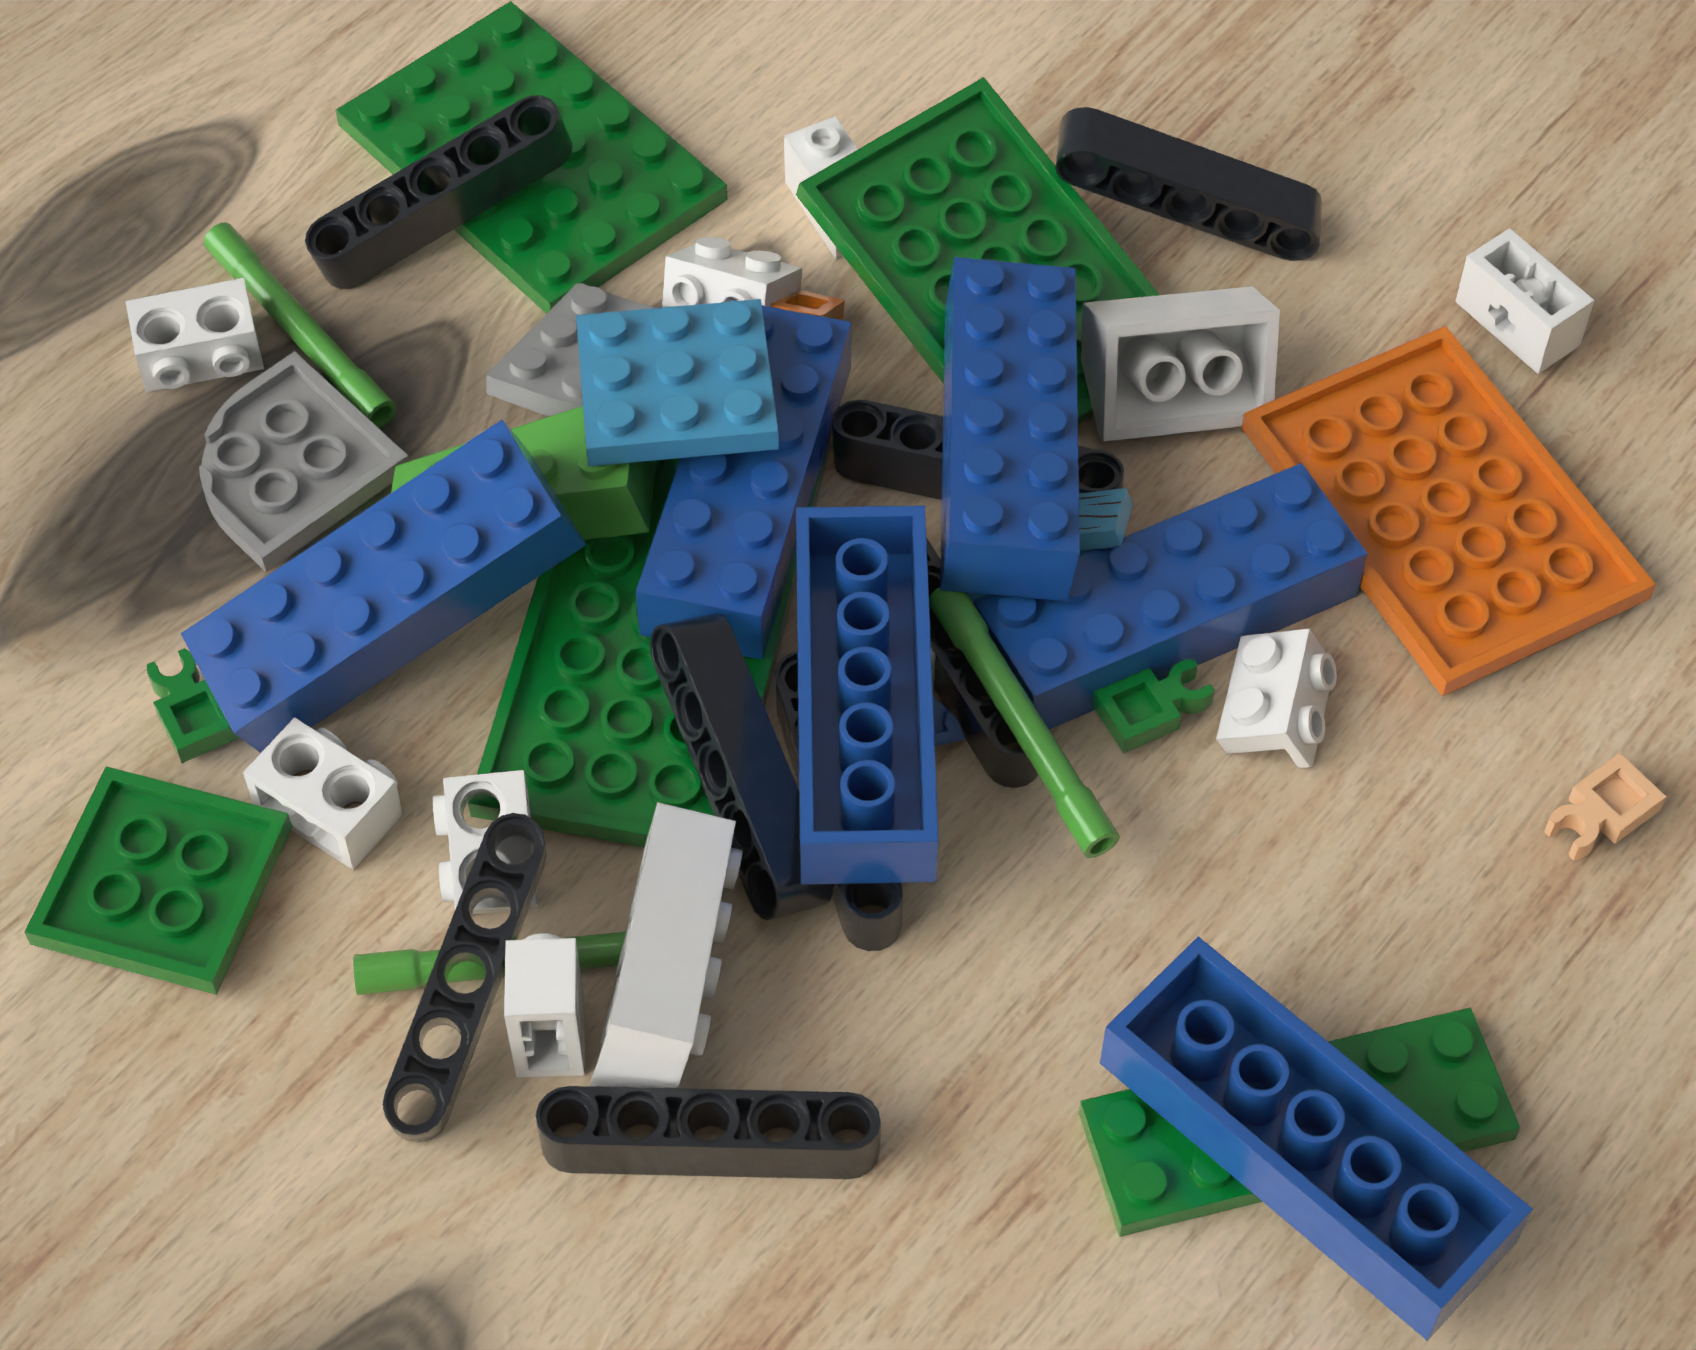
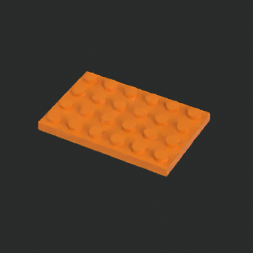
M1447 326L1254 408L1243 415L1242 430L1275 474L1302 463L1365 549L1367 558L1360 582L1361 589L1442 697L1639 605L1652 597L1656 586L1654 581Z

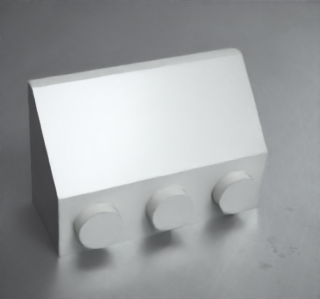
M1253 286L1083 303L1081 361L1099 438L1105 442L1241 427L1245 412L1275 399L1280 309Z

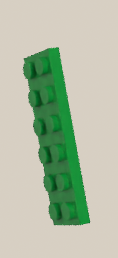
M1471 1007L1328 1041L1463 1152L1516 1139L1520 1125ZM1127 1089L1080 1101L1079 1115L1119 1237L1263 1202L1132 1090Z

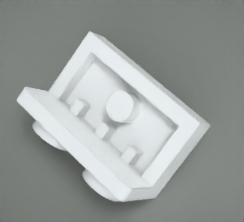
M702 237L696 240V244L666 256L662 308L761 299L763 306L770 307L772 303L801 290L803 268L781 262V256L773 252L750 251L747 253L732 249L731 243L725 239Z
M1311 629L1241 636L1216 738L1226 754L1285 749L1298 768L1313 766L1317 745L1322 742L1325 735L1324 713L1329 691L1333 690L1336 685L1337 671L1333 657L1325 652Z

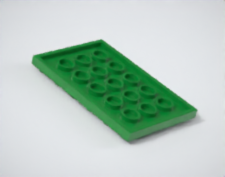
M510 1L336 109L338 125L390 173L395 174L523 98L541 95L552 100L556 104L573 144L572 153L568 160L556 170L454 229L547 314L576 284L582 283L594 287L601 286L727 201V184Z
M984 77L799 183L796 196L943 384L945 306L954 257L1075 268L1078 424L1094 415L1081 361L1083 303L1159 295L1075 189L1057 175L1055 164Z

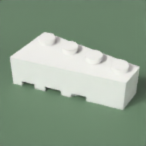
M657 802L646 839L628 920H631V922L629 921L615 975L617 979L600 1042L603 1045L590 1086L678 1088L689 1054L702 1056L707 1041L711 1016L699 1013L702 997L713 999L722 959L710 956L712 943L723 944L732 911V904L721 901L723 887L734 889L742 858V850L731 848L736 821Z

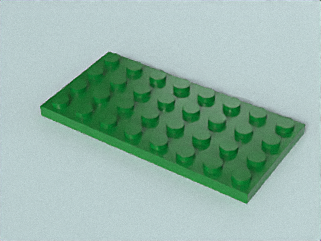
M830 440L809 507H815L830 451ZM680 458L657 460L649 532L584 540L587 545L537 578L477 775L524 770L527 776L530 816L543 830L645 847L657 802L715 816L655 670L650 651L651 637L640 635L636 589ZM796 552L763 660L743 656L764 707L797 581ZM476 795L468 802L470 817L492 821L499 817L500 803L491 795Z

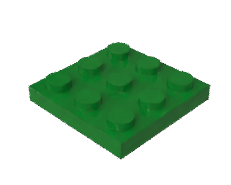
M105 766L24 931L30 945L217 995L292 828L289 814Z

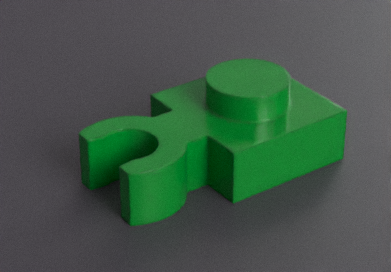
M186 648L178 651L183 669L174 676L161 674L154 661L147 664V674L152 688L161 697V699L153 702L157 716L181 763L239 739L233 733L206 680L200 681L196 662L191 652Z
M1194 659L1178 662L1171 668L1168 678L1158 681L1149 667L1094 691L1092 706L1123 754L1179 730L1182 716L1180 712L1196 714L1205 711L1211 706L1215 691L1211 684L1203 686L1198 690H1190L1183 686V684L1196 679L1198 664Z

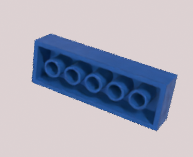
M954 257L945 306L940 590L1068 601L1080 554L1075 268Z
M762 305L778 425L779 449L680 458L636 589L640 635L651 637L654 628L660 624L717 613L721 614L730 624L743 656L763 660L796 552V507L810 506L832 433L833 413L840 406L851 371L852 322Z
M501 419L182 632L181 636L233 733L261 753L294 717L312 728L587 544L529 450Z
M1300 463L1124 537L1121 546L1095 549L1080 555L1068 601L987 594L973 600V604L987 624L990 637L1050 730L1094 711L1095 709L1092 706L1094 691L1149 667L1158 681L1168 678L1171 668L1180 661L1194 659L1200 665L1237 649L1241 636L1276 632L1357 597L1367 552L1304 465Z
M925 506L796 507L801 884L936 882L938 817Z
M1199 936L1105 1027L1100 1064L1425 1340L1428 1341L1518 1242L1533 1208Z

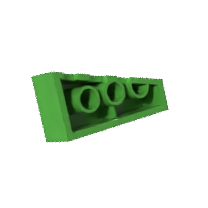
M583 406L511 429L533 456L584 540L649 532L657 460L588 466ZM462 445L395 466L391 493Z

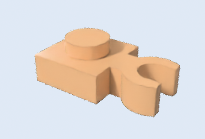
M1618 753L1573 787L1569 797V801L1572 804L1560 806L1552 812L1544 833L1551 837L1563 828H1570L1578 832L1580 837L1573 842L1568 856L1573 861L1580 860L1592 851L1600 832L1606 835L1614 844L1618 843L1662 809L1667 796L1621 753Z

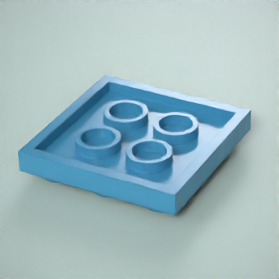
M761 299L576 315L588 466L779 449L778 425Z

